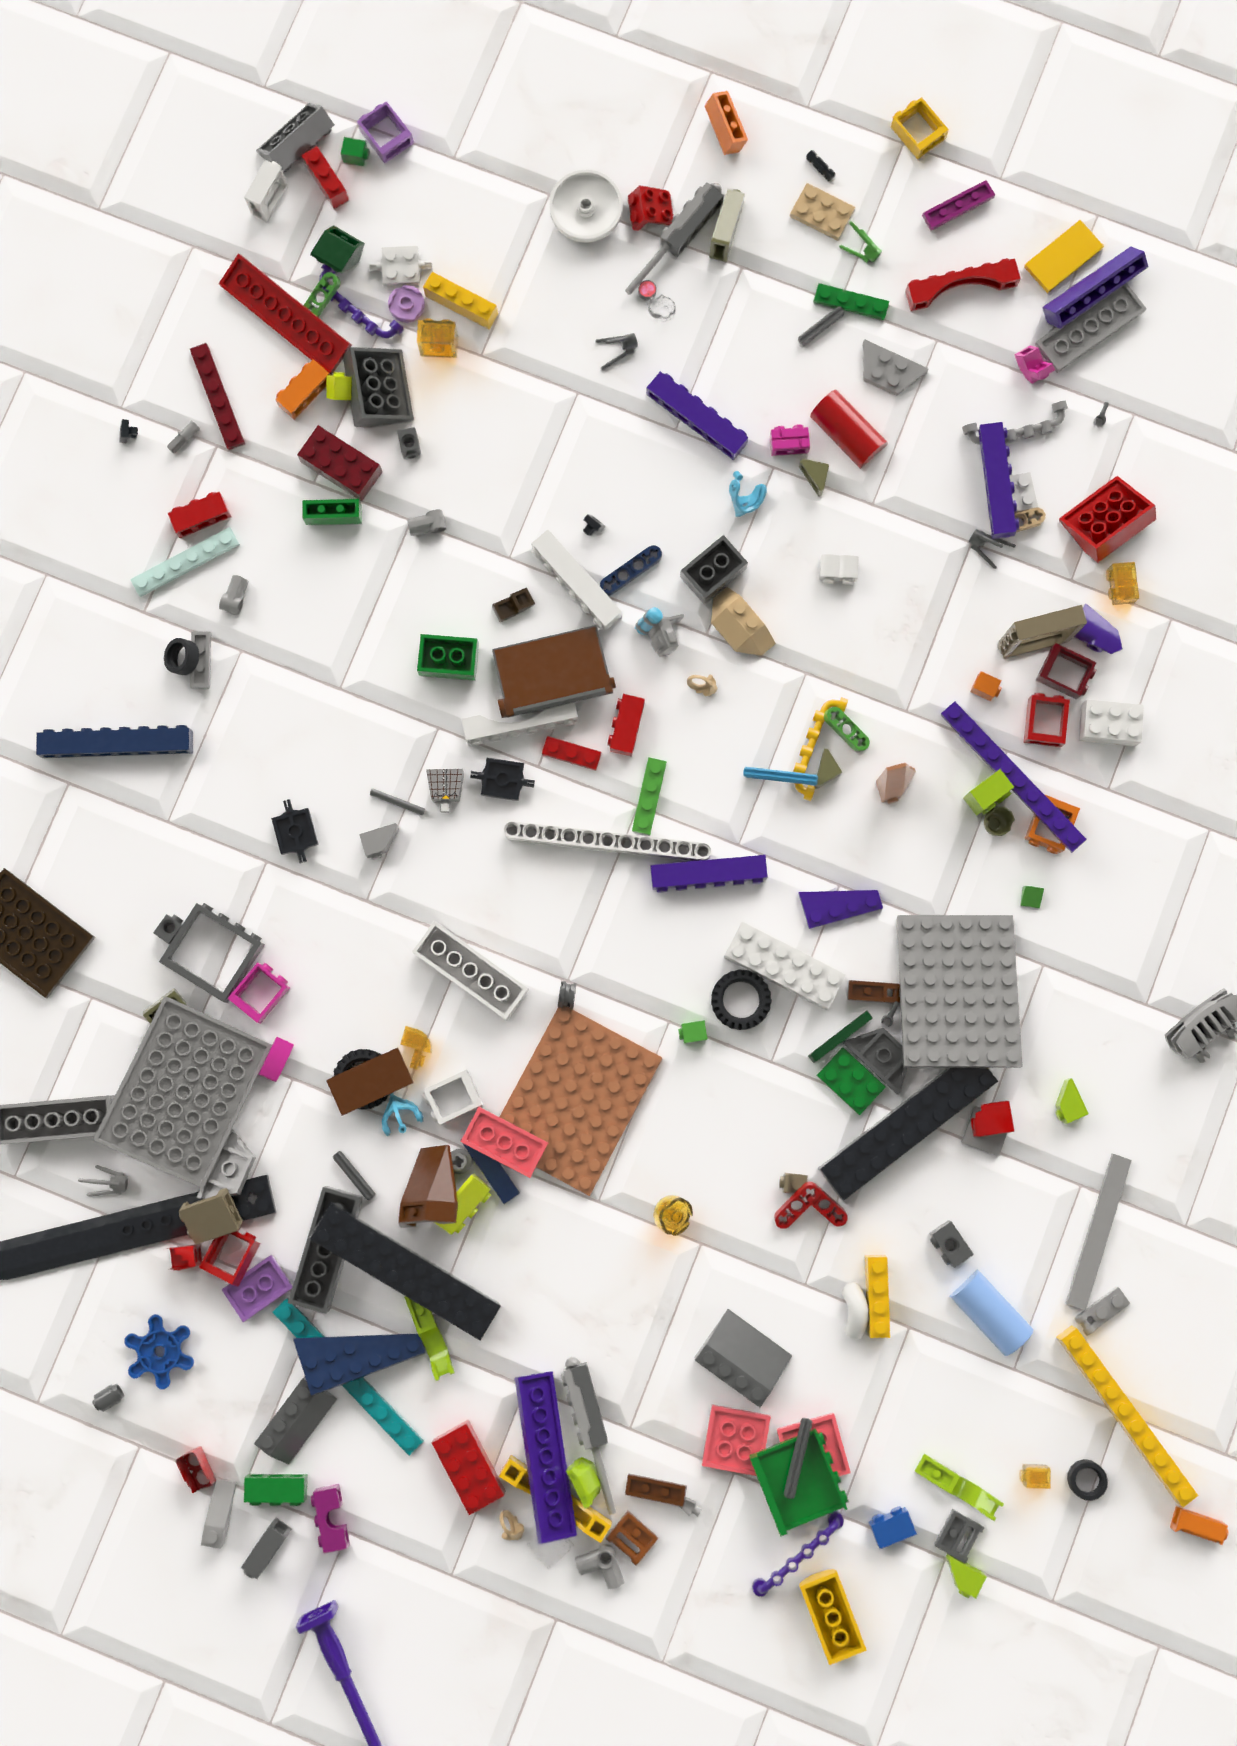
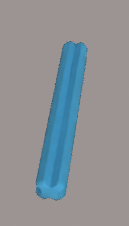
M744 767L743 770L745 778L814 786L818 783V776L815 774Z

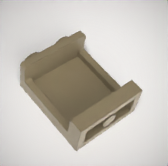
M227 1188L219 1190L217 1195L193 1204L189 1205L186 1202L179 1210V1217L185 1223L188 1236L195 1245L238 1231L243 1222Z

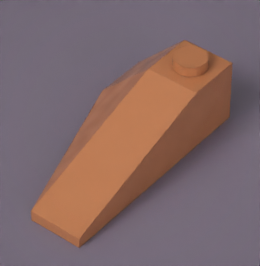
M907 763L885 768L876 780L882 803L892 804L899 801L898 798H901L916 773L915 768Z

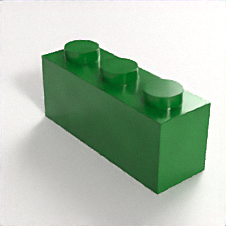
M359 499L302 500V519L306 525L362 524V505Z
M247 1474L244 1477V1502L249 1503L251 1506H259L262 1503H269L270 1506H280L282 1503H289L290 1506H300L307 1499L308 1474Z

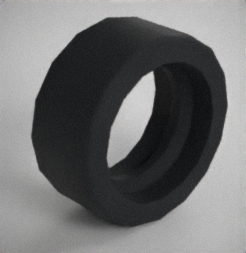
M183 638L171 640L164 651L163 659L166 669L178 675L192 673L199 662V649L197 645ZM184 647L185 658L183 663L178 666V655Z
M1082 1459L1076 1461L1071 1465L1067 1473L1069 1488L1076 1496L1083 1500L1093 1501L1099 1499L1108 1488L1106 1472L1099 1464L1092 1460ZM1084 1468L1095 1470L1099 1477V1484L1090 1492L1080 1490L1076 1483L1078 1472Z

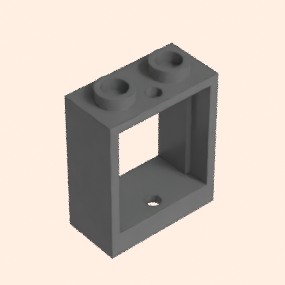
M276 1517L240 1567L244 1570L243 1573L249 1578L258 1579L292 1528Z

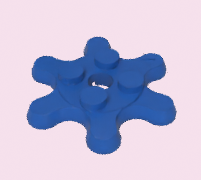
M154 1314L148 1319L149 1331L145 1336L131 1333L125 1337L124 1343L126 1347L134 1349L138 1355L137 1361L130 1365L128 1374L131 1378L135 1379L145 1372H151L155 1376L156 1386L159 1389H166L170 1385L169 1373L173 1368L179 1367L183 1370H190L194 1365V1359L181 1351V1344L190 1336V1329L185 1325H181L176 1330L169 1332L163 1327L162 1317ZM157 1346L165 1348L163 1357L155 1354Z

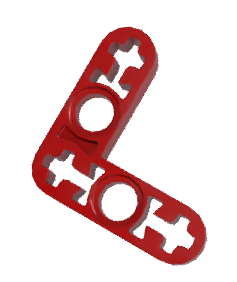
M810 1181L804 1183L774 1214L775 1224L780 1229L790 1227L810 1206L814 1207L834 1226L841 1227L848 1221L845 1209L816 1183ZM807 1189H809V1190H812V1189H813L814 1194L812 1195L811 1193H809V1194L807 1195V1191H806V1190H807ZM822 1200H828L830 1205L827 1208H821L819 1203ZM794 1201H800L802 1207L796 1210L791 1207V1204ZM833 1209L836 1214L842 1215L841 1220L839 1218H835L834 1213L831 1212ZM780 1216H782V1217H785V1216H786L787 1221L785 1222L784 1220H782V1221L780 1222V1218H779V1217H780Z

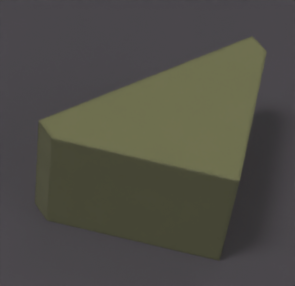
M802 459L799 463L800 470L818 497L822 496L829 464Z
M825 748L822 752L817 773L818 783L815 786L816 789L842 774V770L832 754Z

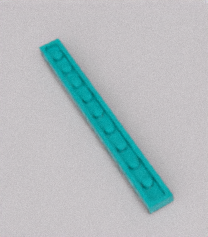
M288 1297L272 1312L296 1338L325 1337L295 1305L288 1303ZM364 1377L342 1385L408 1456L423 1443L424 1440Z

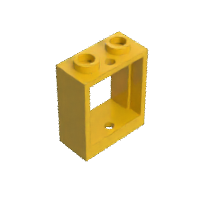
M922 97L916 101H911L906 109L896 112L892 117L891 129L917 160L947 138L949 129ZM917 113L921 115L934 131L920 143H917L902 125Z

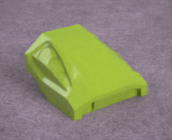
M580 1457L567 1467L566 1472L584 1509L592 1505V1501L600 1494L601 1483L594 1462Z

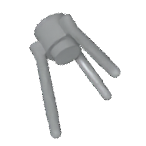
M96 1165L95 1168L112 1174L115 1177H111L110 1181L78 1179V1182L109 1185V1188L112 1189L89 1192L86 1194L87 1196L121 1194L126 1192L128 1186V1176H124L123 1172H116Z

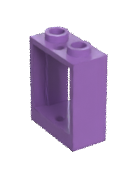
M387 101L383 104H378L374 110L362 115L357 121L359 131L384 164L414 144L412 133ZM386 117H389L401 134L380 147L368 130Z

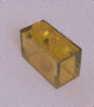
M1135 562L1111 564L1108 570H1106V580L1109 581L1110 585L1108 598L1112 601V605L1135 603L1139 599Z

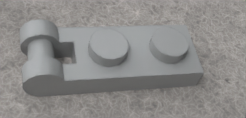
M1117 1286L1074 1319L1077 1324H1081L1083 1332L1088 1336L1131 1303ZM1089 1316L1094 1320L1092 1323L1087 1321Z

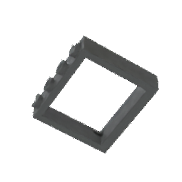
M196 903L159 962L222 1002L228 1003L229 999L227 998L241 983L265 944L260 942L262 938L252 932L249 935L244 932L246 928L237 922L235 925L228 922L230 918L224 914L219 913L217 915L213 913L212 910L214 908L206 903H203V905ZM200 912L253 944L224 992L171 959Z

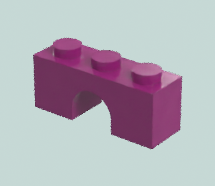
M340 1484L316 1488L313 1491V1495H311L312 1507H315L317 1514L314 1516L316 1528L319 1527L320 1532L318 1536L319 1548L323 1549V1554L347 1549L350 1545L347 1524L335 1525L329 1519V1512L340 1508L343 1504Z

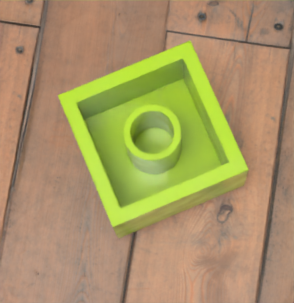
M999 769L967 793L963 799L976 816L980 813L985 815L997 806L995 804L996 801L1000 804L1012 794L1010 790L1014 786Z

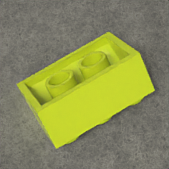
M475 1173L472 1174L457 1191L458 1208L456 1223L435 1224L451 1235L454 1232L458 1234L465 1226L463 1223L467 1217L471 1219L477 1213L478 1209L476 1207L480 1202L484 1204L491 1196L489 1192L492 1188Z

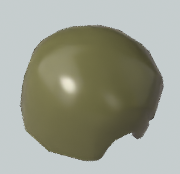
M998 806L986 813L983 823L984 828L992 836H1003L1011 831L1015 818L1012 811L1007 807Z

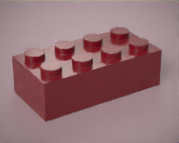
M317 425L297 454L302 464L361 502L383 472L379 463Z

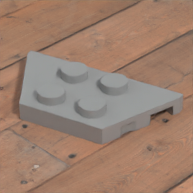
M866 339L862 343L863 381L895 396H898L905 388L914 384L921 376L926 375L929 370L925 366Z
M233 1129L221 1150L204 1188H200L197 1194V1198L201 1200L217 1195L219 1190L224 1188L228 1189L230 1196L240 1195L256 1157Z

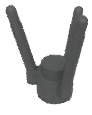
M635 333L595 340L596 343L605 342L606 344L620 342L622 349H626L624 353L612 359L600 369L604 370L628 354L634 353V348L638 347Z
M975 529L968 541L972 544L970 548L975 550L994 569H997V566L978 547L983 548L986 542L1003 548V544L1013 548L1016 547L1015 544L1000 538L992 539L991 535Z

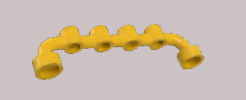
M841 697L840 700H828L823 704L820 711H815L812 720L816 722L814 728H809L806 738L809 739L807 746H802L799 756L803 758L801 763L796 762L793 772H806L825 722V711L831 707H838L845 712L849 699ZM794 783L797 791L804 795L803 799L811 801L816 787L808 785L806 788L802 784Z

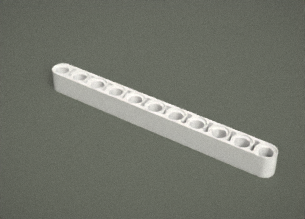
M509 821L503 828L507 839L518 842L688 861L708 860L712 852L710 845L707 843L517 821ZM514 826L518 831L515 835L511 836L507 831L510 827ZM535 829L537 834L535 837L530 838L526 835L527 831ZM548 831H554L556 836L554 839L549 840L545 837V834ZM567 833H572L575 838L573 841L567 842L564 836ZM586 835H591L594 838L591 844L584 843L583 838ZM605 837H610L613 840L610 846L603 845L602 840ZM628 839L632 842V845L629 848H623L621 842ZM647 841L650 843L651 848L649 850H642L640 844ZM661 844H668L670 850L666 853L661 852L659 849ZM686 846L689 852L686 855H682L679 853L678 848ZM705 848L708 851V855L701 857L698 855L697 850Z

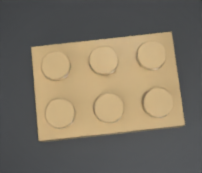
M806 183L789 217L838 241L855 211V206Z

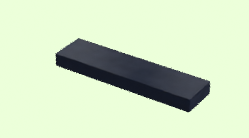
M462 1143L503 1204H506L520 1194V1191L500 1162Z

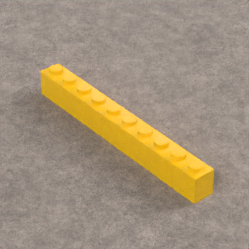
M1071 1325L1056 1336L1174 1501L1184 1508L1199 1496L1080 1331Z

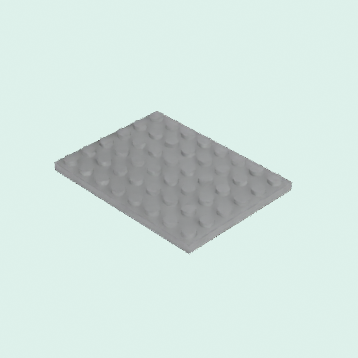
M897 915L903 1068H1022L1013 915Z
M164 996L93 1141L200 1188H204L272 1045Z

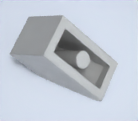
M393 823L359 834L365 856L371 858V860L383 857L382 854L387 853L399 831L398 825Z

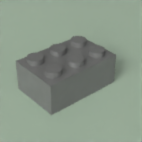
M722 535L680 570V578L705 604L747 569L748 562L731 542Z

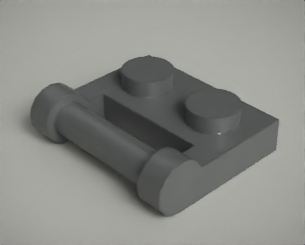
M952 1509L934 1546L966 1564L969 1559L967 1556L979 1533H982L985 1527ZM969 1526L973 1529L961 1552L956 1551Z

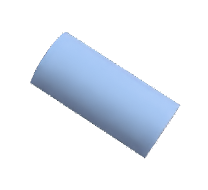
M978 1269L949 1296L1004 1356H1008L1018 1350L1034 1331Z

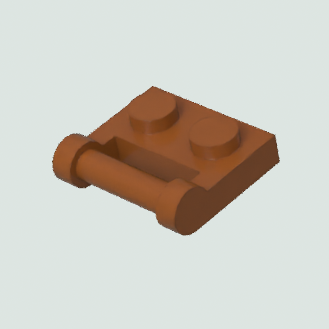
M629 1510L605 1537L609 1543L612 1542L626 1554L635 1566L659 1539L654 1532ZM621 1532L640 1549L639 1552L633 1551L616 1535Z

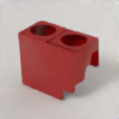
M1009 1101L981 1105L982 1111L975 1113L976 1118L970 1119L974 1137L1015 1132Z
M201 1244L166 1248L170 1249L172 1267L167 1270L173 1269L178 1271L200 1265L202 1262Z
M201 1446L176 1459V1464L183 1480L190 1487L193 1494L197 1490L208 1488L216 1482L214 1473ZM191 1453L196 1455L199 1465L194 1466L190 1464L189 1455ZM201 1470H203L206 1478H209V1482L206 1484H201L197 1480V1474Z

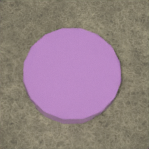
M404 285L398 289L396 288L388 299L389 311L400 322H414L424 312V297L420 290L414 286Z

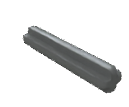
M838 306L798 337V342L805 346L838 321L845 313L842 307Z
M338 1151L333 1155L334 1161L365 1199L371 1200L376 1193L342 1151Z

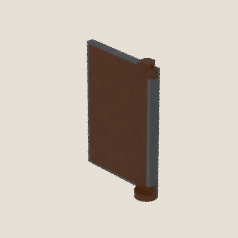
M597 625L492 649L503 699L497 700L502 718L514 717L612 694L613 689L616 688L614 677L610 678Z

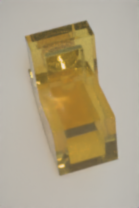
M405 1026L400 1045L415 1049L409 1068L419 1070L425 1063L426 1056L423 1055L424 1052L432 1054V1042L425 1032Z

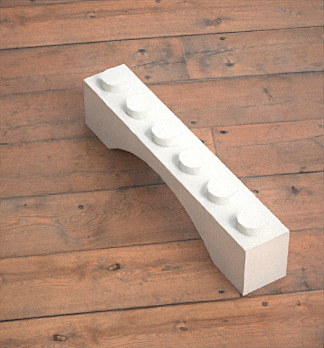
M574 702L544 709L536 716L519 722H498L482 715L461 718L467 744L475 746L482 744V741L485 740L494 742L501 740V737L504 736L513 738L523 732L532 734L542 728L551 730L557 728L556 725H574L575 721H578V715Z

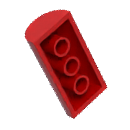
M837 389L828 393L810 414L815 423L860 469L888 445L884 437Z

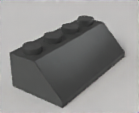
M308 103L256 151L264 160L278 163L282 167L283 173H285L292 167V163L302 159V155L309 148H314L322 136L325 137L330 134L331 128L335 124L322 106Z
M304 1376L254 1442V1445L268 1456L289 1465L338 1398L329 1391L311 1397Z

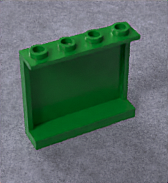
M816 1429L810 1430L794 1499L786 1498L784 1490L797 1436L749 1455L780 1537L788 1534L787 1531L839 1509H848L846 1503L849 1500L845 1490L840 1491L838 1485L841 1483L837 1471L833 1472L831 1464L834 1462L830 1452L825 1453L823 1447L826 1444L822 1432L818 1434Z

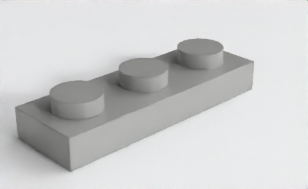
M191 631V641L199 649V662L196 669L190 673L191 689H210L212 636L210 631Z

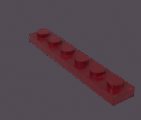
M207 342L189 348L227 450L245 445Z

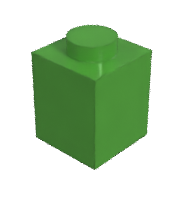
M705 1020L683 1023L681 1028L678 1029L679 1039L683 1040L684 1044L708 1040Z

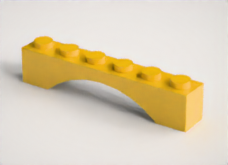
M510 1455L500 1471L499 1477L515 1488L531 1495L527 1465L513 1455ZM571 1494L576 1526L585 1534L601 1543L611 1527L612 1520L590 1506L584 1509L581 1500Z

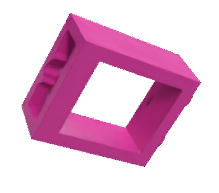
M257 962L227 999L255 1022L261 1024L290 987L287 985L288 981L279 974L277 977L272 973L274 969L267 963L262 965ZM262 971L277 983L281 989L264 1010L259 1013L240 996Z

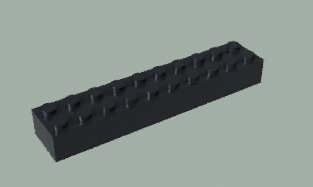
M947 1068L817 1169L839 1198L844 1201L995 1085L998 1080L989 1068Z
M330 1202L310 1234V1240L480 1341L501 1307L498 1301L333 1202Z

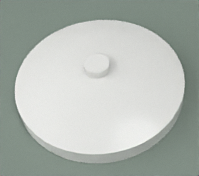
M581 169L566 174L555 184L550 194L549 211L553 224L560 233L574 241L593 242L608 236L617 227L622 216L623 202L618 186L609 176L596 170Z

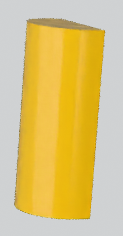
M823 1570L802 1580L799 1586L829 1666L867 1651L837 1570Z

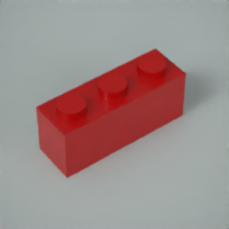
M318 146L304 153L302 158L306 168L332 208L336 209L348 202L349 198L345 187Z
M220 491L208 493L202 499L191 500L189 504L177 506L167 513L179 538L232 517Z
M623 694L622 699L618 698L616 709L619 712L617 717L614 716L611 726L615 729L613 735H609L607 746H610V752L632 757L645 705V698Z

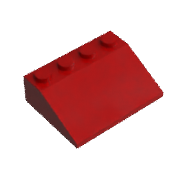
M1119 476L1114 477L1059 518L1060 523L1082 550L1097 563L1157 520L1156 505Z

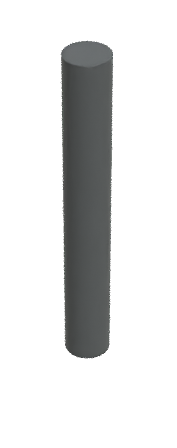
M372 788L370 791L371 796L423 816L425 812L423 807Z

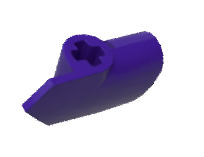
M1084 604L1083 611L1087 624L1074 638L1087 643L1086 646L1095 652L1101 653L1105 651L1109 654H1114L1122 650L1118 630L1088 604Z

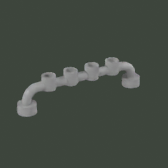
M1066 400L1052 404L1053 413H1058L1056 419L1007 430L1006 443L1017 441V436L1023 435L1024 439L1034 437V432L1041 431L1042 435L1053 432L1052 428L1064 421L1065 410L1068 409ZM977 423L963 426L964 435H968L973 443L980 445L979 437L975 434L978 431Z

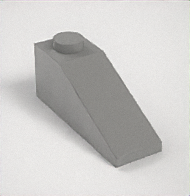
M216 1480L204 1524L201 1546L220 1549L225 1544L237 1482Z

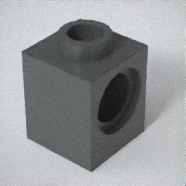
M416 427L397 430L403 458L413 459L418 455H422ZM408 442H414V445L411 447L405 446Z
M166 914L153 934L170 944L184 920L175 914L173 916ZM173 923L175 929L172 933H168L167 927Z

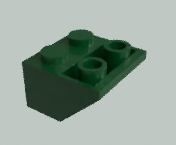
M333 225L324 230L312 249L310 256L314 257L319 263L331 267L333 271L342 274L360 262L365 243Z

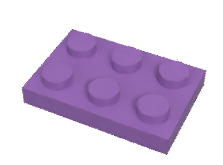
M270 1255L245 1273L239 1287L229 1284L221 1290L242 1322H245L292 1289L293 1285L273 1255Z

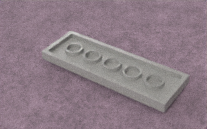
M1125 283L1062 328L1056 327L1036 341L1034 345L1039 348L1040 353L1047 362L1053 364L1055 372L1058 373L1143 314L1147 308L1130 286Z

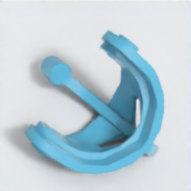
M735 471L733 473L735 480L730 482L729 494L734 506L735 516L741 517L759 508L766 496L767 487L764 484H759L755 486L750 495L739 496L740 481L743 479V476L739 471Z
M394 1093L389 1094L390 1098L382 1118V1129L386 1136H390L391 1133L388 1117L393 1112H395L400 1133H405L407 1127L401 1120L399 1110H411L417 1122H424L423 1114L416 1104L397 1097Z

